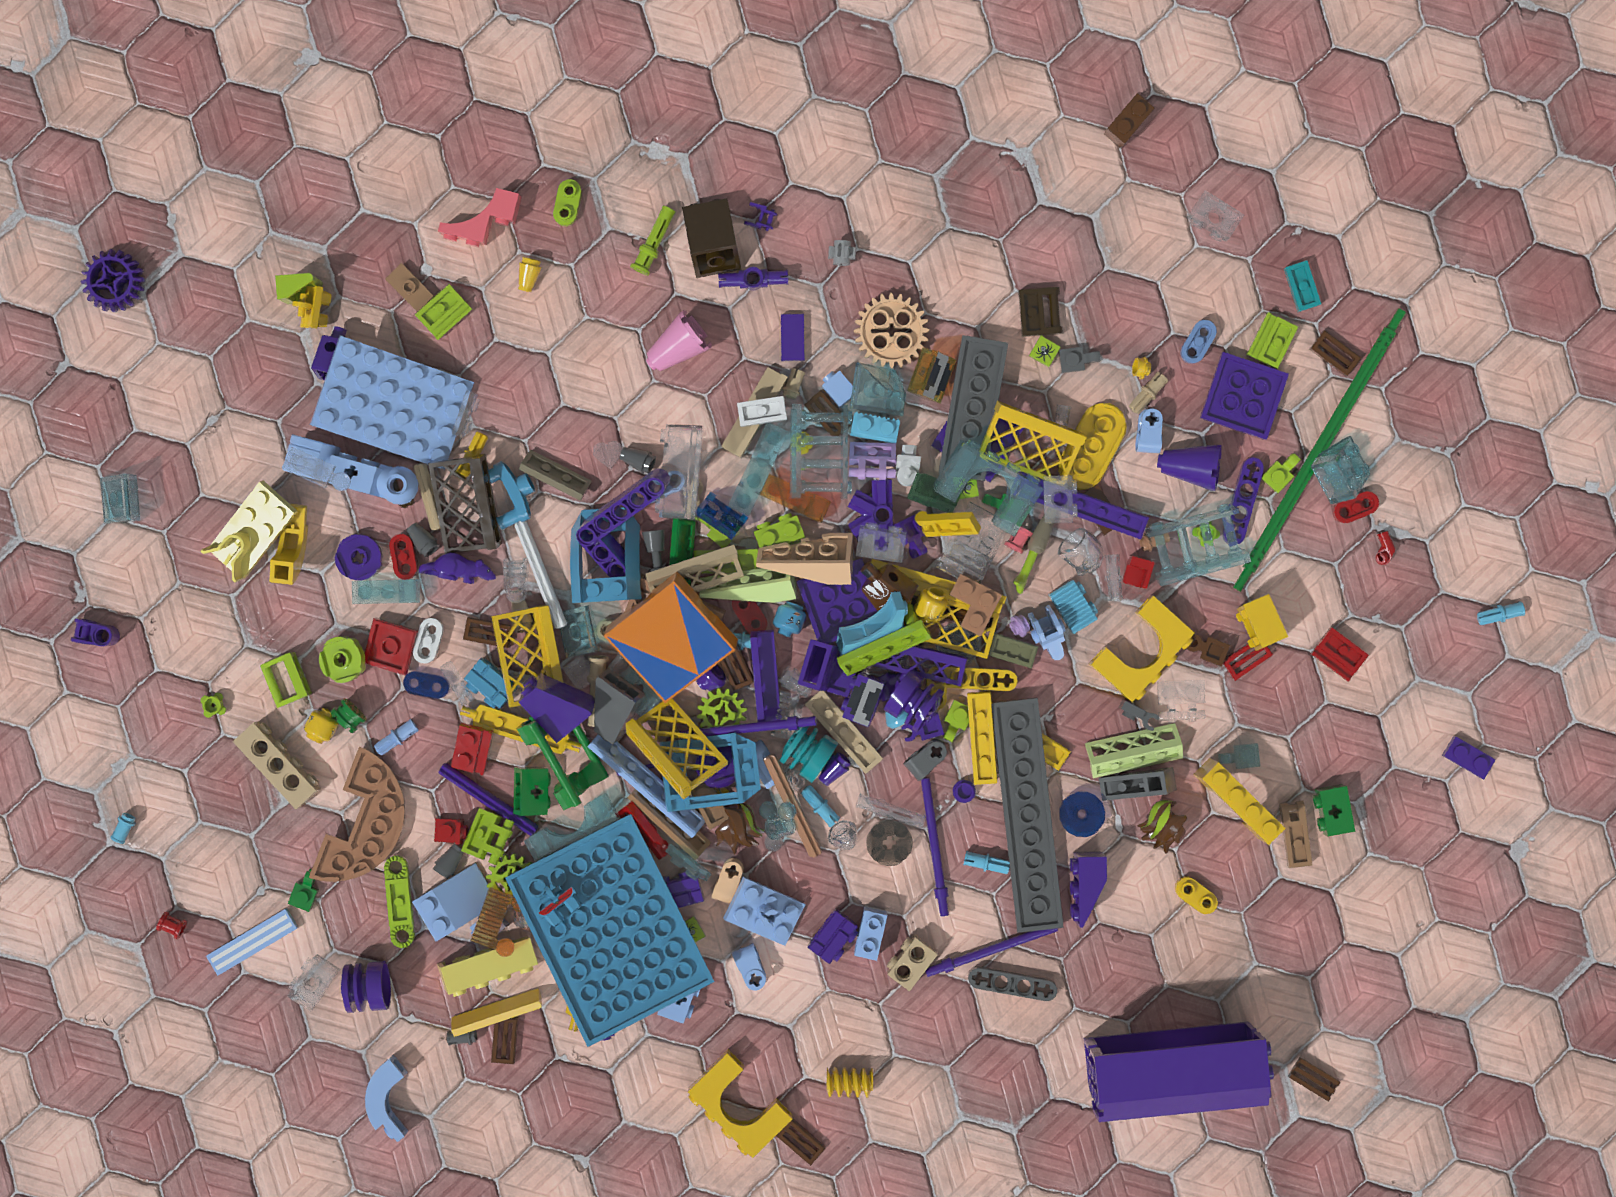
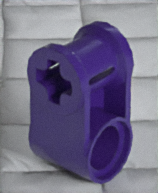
M75 618V633L70 641L96 646H113L119 641L120 633L116 627L88 619ZM105 630H107V632L109 633V639L107 642H105L102 638V634Z

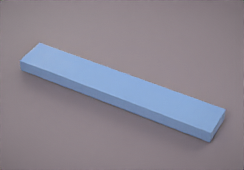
M597 735L587 746L691 838L704 825L705 820L703 816L695 809L667 812L663 781L620 743L615 742L611 744L603 740L600 735Z

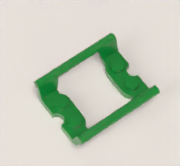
M532 716L529 717L528 721L523 722L516 728L526 746L539 745L559 782L555 785L553 794L563 810L580 805L582 803L579 798L580 795L589 787L609 777L599 757L587 747L590 741L580 724L573 729V732L580 744H582L581 746L591 762L579 772H573L569 775H566L545 739L548 733Z

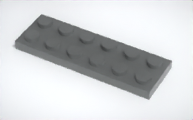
M962 335L939 474L985 481L988 458L982 457L977 453L994 415L997 400L999 401L1008 343ZM991 442L988 443L985 450L987 453H990Z

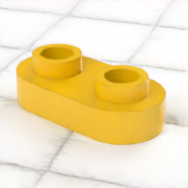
M1185 876L1177 880L1175 892L1178 897L1202 914H1211L1216 910L1218 901L1212 892L1191 877ZM1186 885L1191 886V891L1189 893L1184 892V887ZM1205 899L1210 900V904L1207 907L1202 905Z

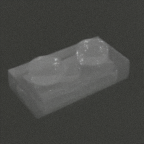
M466 390L452 431L453 435L464 438L465 434H469L472 427V421H469L472 412L476 413L480 402L477 399L478 394Z

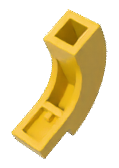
M290 504L298 512L280 534L276 554L270 560L269 582L293 585L300 574L308 536V525H306L307 505Z

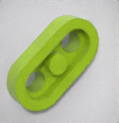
M571 179L564 180L559 185L553 211L555 221L564 227L571 226L576 221L582 196L580 185ZM568 187H572L574 190L571 195L565 193ZM568 210L569 215L565 218L561 217V212Z

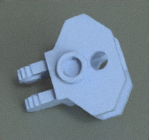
M1050 605L1045 606L1047 616L1039 620L1034 617L1032 612L1028 613V618L1033 628L1030 632L1035 644L1040 643L1044 650L1047 649L1052 659H1062L1064 657V649L1061 642L1065 641L1063 632L1066 631L1062 620L1057 619Z

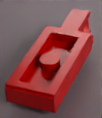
M633 801L618 811L617 814L621 819L630 814L632 815L647 847H649L658 860L672 851L667 841L661 838L657 833L656 827L649 823L643 812Z

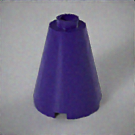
M1216 444L1164 450L1163 454L1158 455L1157 468H1161V473L1210 491H1216L1220 472L1222 445Z

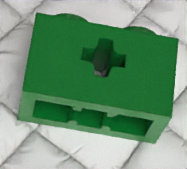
M514 767L513 814L520 816L548 815V809L551 805L550 796L548 795L551 775L548 772V768Z
M1339 784L1315 789L1316 795H1313V803L1315 809H1319L1320 818H1317L1319 831H1323V834L1328 837L1356 832L1347 786ZM1332 806L1337 808L1333 815L1328 813L1329 810H1332Z

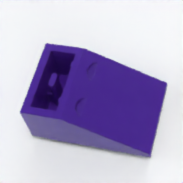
M1101 851L1073 852L1074 858H1070V872L1074 875V881H1070V894L1074 898V904L1070 905V915L1080 928L1084 927L1107 882V857Z

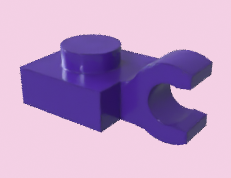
M915 515L894 525L903 545L909 544V554L912 559L928 552L921 540V537L925 536V534L922 532L921 526L915 521Z

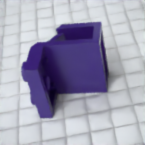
M810 639L797 684L849 698L852 689H849V685L853 676H857V672L847 676L841 669L837 660L840 657L838 646Z

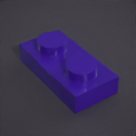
M1456 736L1452 737L1442 754L1443 757L1483 780L1495 762L1494 758Z

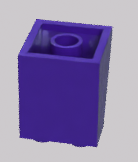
M542 673L536 678L531 676L523 684L524 688L520 691V705L556 743L592 714L595 704V698L592 695Z

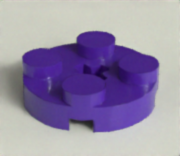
M355 534L346 537L340 542L337 553H335V564L339 572L345 577L362 581L373 577L382 567L383 555L379 544L369 536ZM356 551L365 556L361 564L358 561H353Z
M731 746L717 747L718 751L728 761V765L704 781L708 787L722 788L735 782ZM702 755L697 757L696 765H701ZM705 756L704 765L714 766L718 759L714 756Z

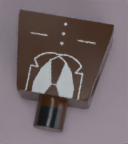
M867 562L860 570L867 578L861 588L862 592L877 611L886 604L891 592H900L903 601L908 603L919 587L892 564H887L877 569L871 562Z

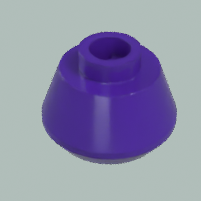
M716 664L699 677L696 682L701 689L711 691L725 685L726 675L721 667Z

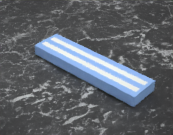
M286 908L208 954L206 957L218 976L299 927Z

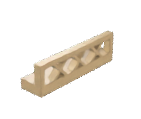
M768 367L748 401L778 397L788 377ZM738 417L721 447L742 459L761 424L741 427Z
M735 545L645 574L650 592L677 571L683 578L693 581L691 587L696 593L744 577L737 558ZM733 562L737 571L727 575L721 572L723 565ZM706 570L715 574L712 581L704 582L699 577Z

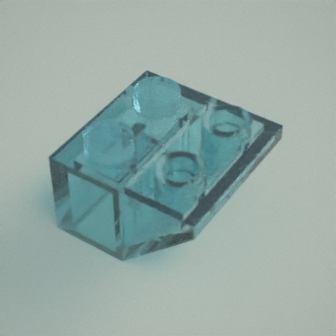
M1351 436L1342 439L1321 452L1311 465L1330 504L1355 499L1370 476L1369 466L1364 462L1359 447L1354 443Z

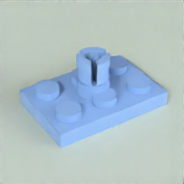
M743 876L723 919L785 946L805 904Z

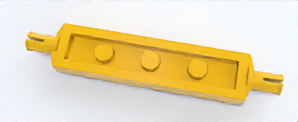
M480 704L476 710L465 706L462 707L461 710L463 711L460 712V715L472 718L474 726L482 727L488 731L494 730L495 734L523 742L516 728L529 719ZM549 734L545 736L549 746L555 753L563 754L566 749L579 753L582 744L569 740V734L558 743Z

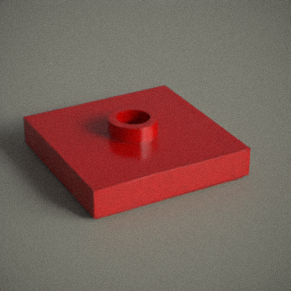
M373 618L364 653L365 664L404 676L408 675L418 630L379 618Z

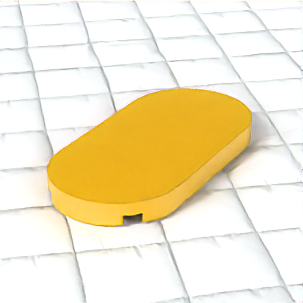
M1110 403L1095 404L1084 412L1075 430L1082 432L1087 438L1084 445H1081L1065 482L1070 488L1076 490L1089 489L1099 483L1107 470L1127 429L1124 415L1115 405ZM1067 444L1061 457L1070 455L1074 446ZM1060 463L1058 464V472L1061 478L1064 470Z

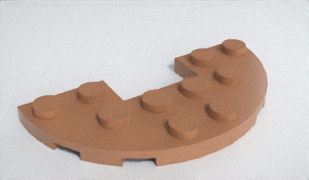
M359 746L343 787V791L364 798L349 840L346 841L326 833L309 878L326 882H339L360 877L380 865L392 852L400 838L405 819V803L401 786L390 767L376 754Z

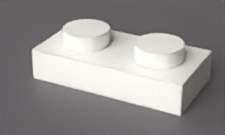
M784 396L737 403L741 427L787 420Z

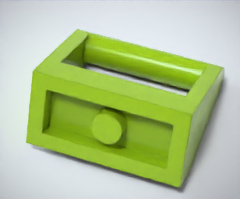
M310 273L275 275L277 299L286 304H292V301L299 302L300 293L305 294L306 286L322 287L323 285L322 280Z
M295 652L287 653L260 665L277 708L312 695ZM283 661L297 695L286 700L283 699L271 670V666Z

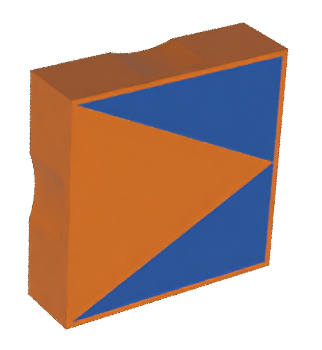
M678 571L652 590L646 599L632 606L607 625L604 637L664 703H667L734 652L738 642L737 637L717 615L704 605L699 595Z

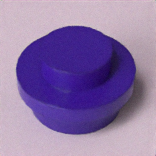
M960 780L955 783L952 792L957 801L967 803L975 797L976 789L972 782Z

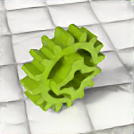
M717 688V694L715 695L712 691H709L708 695L710 698L702 697L701 700L705 704L704 706L698 705L697 707L699 710H702V713L697 715V718H703L704 720L700 726H707L708 728L723 726L728 720L735 721L733 725L741 724L739 723L740 720L746 721L747 717L743 716L742 712L747 711V708L741 707L744 699L737 700V692L730 695L729 688L726 689L725 693H722L721 689ZM721 698L718 705H709L714 699ZM730 700L736 705L738 712L732 711L729 706ZM725 702V712L728 713V716H724L721 723H719L720 718L716 710H720ZM707 714L713 716L715 726L709 722Z
M513 853L511 858L504 854L502 857L503 861L499 859L497 866H489L488 869L492 871V874L486 875V878L491 880L487 888L493 887L492 896L500 895L498 898L499 902L507 898V904H510L512 899H515L505 878L511 874V871L512 874L519 871L518 865L523 869L532 864L531 861L524 863L525 856L516 859V853ZM508 864L507 871L498 872L500 867ZM498 883H501L503 885L505 891H503L499 887Z

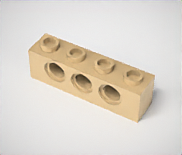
M259 721L252 723L233 743L295 809L301 808L321 789L318 786L319 781L311 773L307 774L302 769L303 764L297 757H291L286 751L288 749L281 740H275L271 735V729L265 723H260ZM261 740L265 741L268 745L266 753L261 752L258 748ZM276 758L282 759L284 763L281 770L274 766ZM292 774L299 778V785L297 787L290 783Z

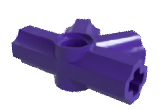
M892 479L872 480V497L858 489L854 493L848 507L862 514V516L850 522L848 526L858 541L873 533L874 550L894 549ZM880 508L887 509L889 518L884 521L879 520L876 515L877 510Z

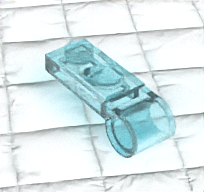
M420 579L352 581V604L420 603Z

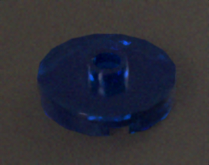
M1076 791L1069 794L1062 801L1059 808V819L1068 833L1076 837H1088L1097 833L1105 821V808L1102 801L1096 795L1087 791ZM1079 810H1085L1086 814L1083 818L1078 817Z

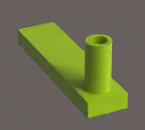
M907 604L908 613L904 616L906 627L837 658L839 666L847 676L931 639L929 630L922 620H918L912 604Z

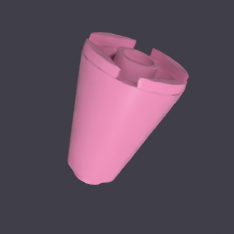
M683 310L678 314L647 352L648 358L646 362L653 370L663 371L712 348L711 342L706 344L704 339L707 335L699 323L692 316L689 318L685 316L687 311Z

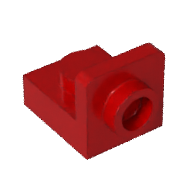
M435 819L434 842L461 844L463 839L467 838L468 826L464 825V819Z

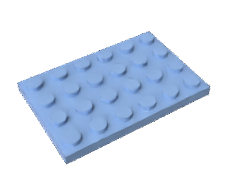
M339 336L310 425L425 464L448 460L474 382ZM443 466L437 467V468H440V469L445 470V467H443Z

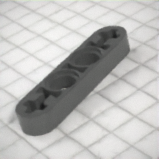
M980 966L973 967L968 973V981L976 989L1041 1001H1051L1057 995L1055 983L1046 978ZM977 972H981L983 977L989 978L988 974L992 973L990 978L991 986H987L988 981L980 980L979 983H976L972 976L977 975ZM1005 976L1007 978V985L1003 988H998L994 984L995 978ZM1021 980L1029 981V990L1026 992L1019 991L1017 989L1018 982ZM1034 981L1038 982L1037 987L1045 988L1046 984H1049L1050 989L1053 991L1048 992L1047 996H1044L1041 990H1036V994H1032L1034 991Z

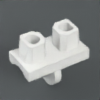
M903 445L901 455H897L896 476L898 482L903 486L913 485L918 478L921 456H916L917 446Z

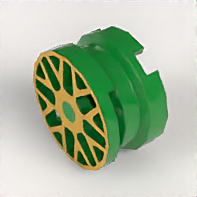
M343 698L341 700L343 705L340 704L338 707H334L330 713L333 717L336 716L337 722L343 728H350L349 732L353 734L358 730L357 726L360 722L365 723L367 719L351 701Z

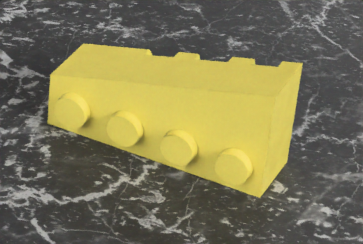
M526 936L497 945V949L494 950L492 948L483 949L474 953L475 956L470 957V955L455 958L452 964L446 965L445 961L438 963L437 966L445 991L448 995L453 993V997L467 993V988L475 986L476 989L488 986V981L494 979L503 981L511 978V974L520 971V974H524L534 970L533 966L538 965L530 938Z

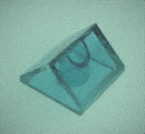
M119 474L100 478L104 524L140 521L137 475Z
M587 605L562 611L567 622L565 627L560 628L566 658L600 651L601 646L596 632L592 606Z

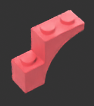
M496 188L492 200L480 214L460 223L440 222L438 232L444 235L443 239L448 241L466 240V245L479 248L480 244L487 245L492 220L495 219V223L508 226L509 223L515 224L522 197L519 193Z

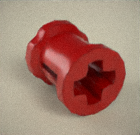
M164 912L159 919L156 930L170 933L178 940L186 928L187 921L184 919L180 921L170 916L169 912Z

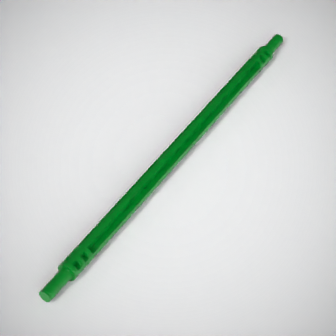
M1397 309L1387 327L1383 328L1242 566L1244 569L1233 586L1237 591H1242L1251 574L1255 573L1396 336L1395 331L1406 314L1404 310Z

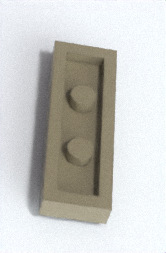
M532 450L528 452L519 467V470L580 501L592 482Z

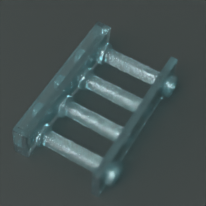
M802 404L791 405L790 499H800L801 494H805V491L841 492V500L847 499V494H851L852 482L848 480V425H852V411H848V405L841 407V413L806 412V410H802ZM805 422H841V436H806L805 433H801V424H805ZM805 445H841V459H805L804 456H801V447H805ZM805 468L841 469V483L805 482V480H801V470H805Z
M1230 503L1217 506V510L1166 524H1163V522L1150 524V528L1145 529L1144 532L1148 538L1154 536L1162 566L1160 572L1155 573L1157 583L1160 586L1251 562L1249 553L1245 549L1242 550L1238 547L1231 515L1239 513V509L1234 505L1231 506ZM1222 518L1229 550L1228 554L1219 556L1215 551L1209 521ZM1199 524L1207 556L1205 560L1197 562L1193 559L1186 527ZM1175 530L1178 533L1184 558L1183 566L1176 568L1171 566L1163 535Z

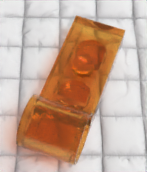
M769 474L760 493V496L820 523L823 522L831 505V501Z

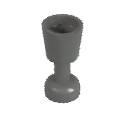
M665 529L642 532L647 553H652L653 568L649 569L648 573L664 568L662 567L661 551L665 550Z

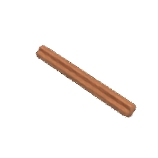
M770 754L763 761L808 855L813 858L817 857L822 853V850L777 756Z

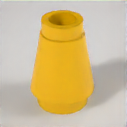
M522 257V262H519V290L532 292V288L542 268L540 267L541 261Z

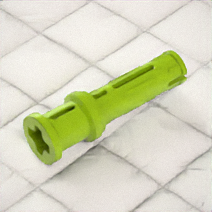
M662 206L645 244L639 247L640 252L635 262L630 265L633 270L649 276L651 264L654 258L658 257L659 252L657 249L676 211L667 206Z

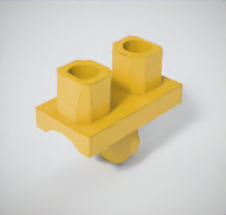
M306 286L305 294L300 293L299 302L292 301V306L298 308L297 316L302 317L300 327L307 329L327 327L328 315L320 314V306H329L332 295L324 291L323 287Z

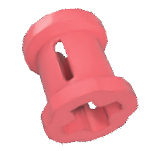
M1015 524L1010 539L1005 541L1004 545L1022 554V548L1028 537H1031L1033 533Z

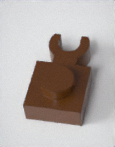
M1194 634L1191 638L1197 640L1198 645L1196 647L1188 646L1186 649L1193 653L1200 651L1202 652L1200 659L1222 667L1230 645L1208 637L1205 643L1200 636Z

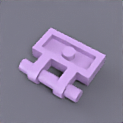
M850 442L849 465H858V468H849V477H858L860 480H865V477L879 478V480L895 478L896 469H886V466L896 467V443ZM865 466H879V468H865Z

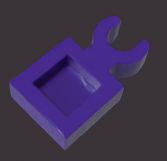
M935 712L931 720L918 732L912 730L911 736L904 738L905 741L914 740L916 735H920L922 741L944 735L938 712ZM904 724L901 726V729L909 728L912 730L913 725L909 724L907 726Z

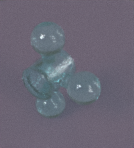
M766 801L759 808L761 817L767 819L765 822L767 836L764 844L766 849L776 852L783 845L781 837L795 833L796 824L793 818L796 815V807L790 802H784L777 809L775 803Z

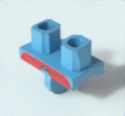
M559 885L553 890L548 886L544 887L547 894L540 900L544 905L551 899L553 902L538 914L542 919H546L552 926L556 927L564 920L558 911L561 906L565 904L571 913H574L582 906L576 896L578 893L573 887H570L557 898L556 895L563 891Z

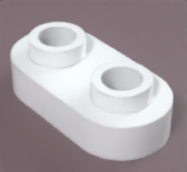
M428 618L419 627L413 648V656L420 663H430L437 656L444 633V627L440 620ZM431 625H434L436 627V632L434 634H431L429 632V627ZM424 647L430 650L428 656H424L422 653Z

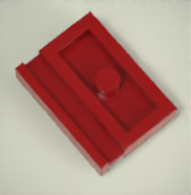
M1332 627L1327 630L1315 649L1310 653L1347 682L1351 680V677L1369 656Z
M461 722L451 767L484 775L494 730L488 731L482 727Z

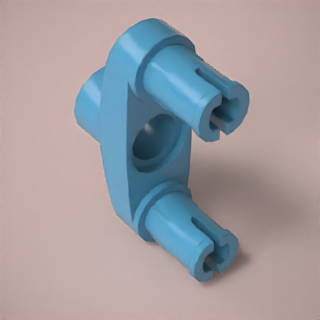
M503 461L494 464L493 468L489 469L491 484L501 480L514 504V509L496 518L500 528L503 530L519 521L524 522L531 518V511L526 496L535 492V487L527 473L516 477Z

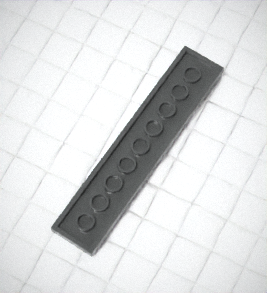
M1038 698L992 702L1017 933L1064 928Z

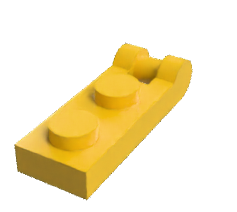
M920 511L914 518L917 524L922 526V532L926 537L979 534L981 529L973 512L927 514L926 511Z

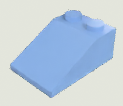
M475 863L419 896L412 903L435 941H438L492 908L499 901L496 895H491L493 890L487 888L488 882Z

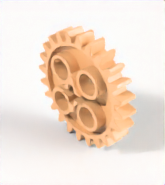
M890 293L889 299H885L884 295L881 294L879 302L872 298L873 306L865 303L864 307L867 312L859 311L858 313L863 319L855 320V324L860 326V328L854 330L855 334H860V337L855 339V343L863 344L859 351H867L865 359L870 356L874 357L873 365L878 360L881 361V368L885 366L886 362L889 363L890 369H893L896 362L902 368L903 360L911 364L910 356L918 358L919 355L916 350L924 351L925 349L920 343L928 341V338L923 336V334L929 332V329L923 328V325L928 323V319L921 320L920 318L924 311H916L918 303L913 306L909 305L910 297L905 302L902 301V294L897 299H894L892 293ZM876 314H883L886 317V323L877 325L874 323L873 317ZM899 314H906L909 317V323L900 325L896 320ZM892 325L895 330L912 329V332H895L894 336L890 337L888 332L871 333V330H888L889 326ZM883 337L887 344L882 349L876 348L873 343L874 339ZM899 337L908 338L910 344L907 348L898 347L896 341Z

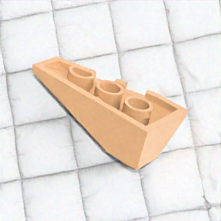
M853 533L822 534V538L810 541L809 538L801 539V543L789 545L785 542L758 548L756 566L824 584H851L853 572Z

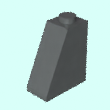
M610 669L605 670L596 678L594 732L600 735L603 740L614 744L625 734L626 723L633 719L645 694Z

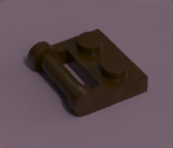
M1060 287L1018 290L1022 337L1063 334V326H1060L1058 301ZM1043 296H1049L1051 327H1045Z

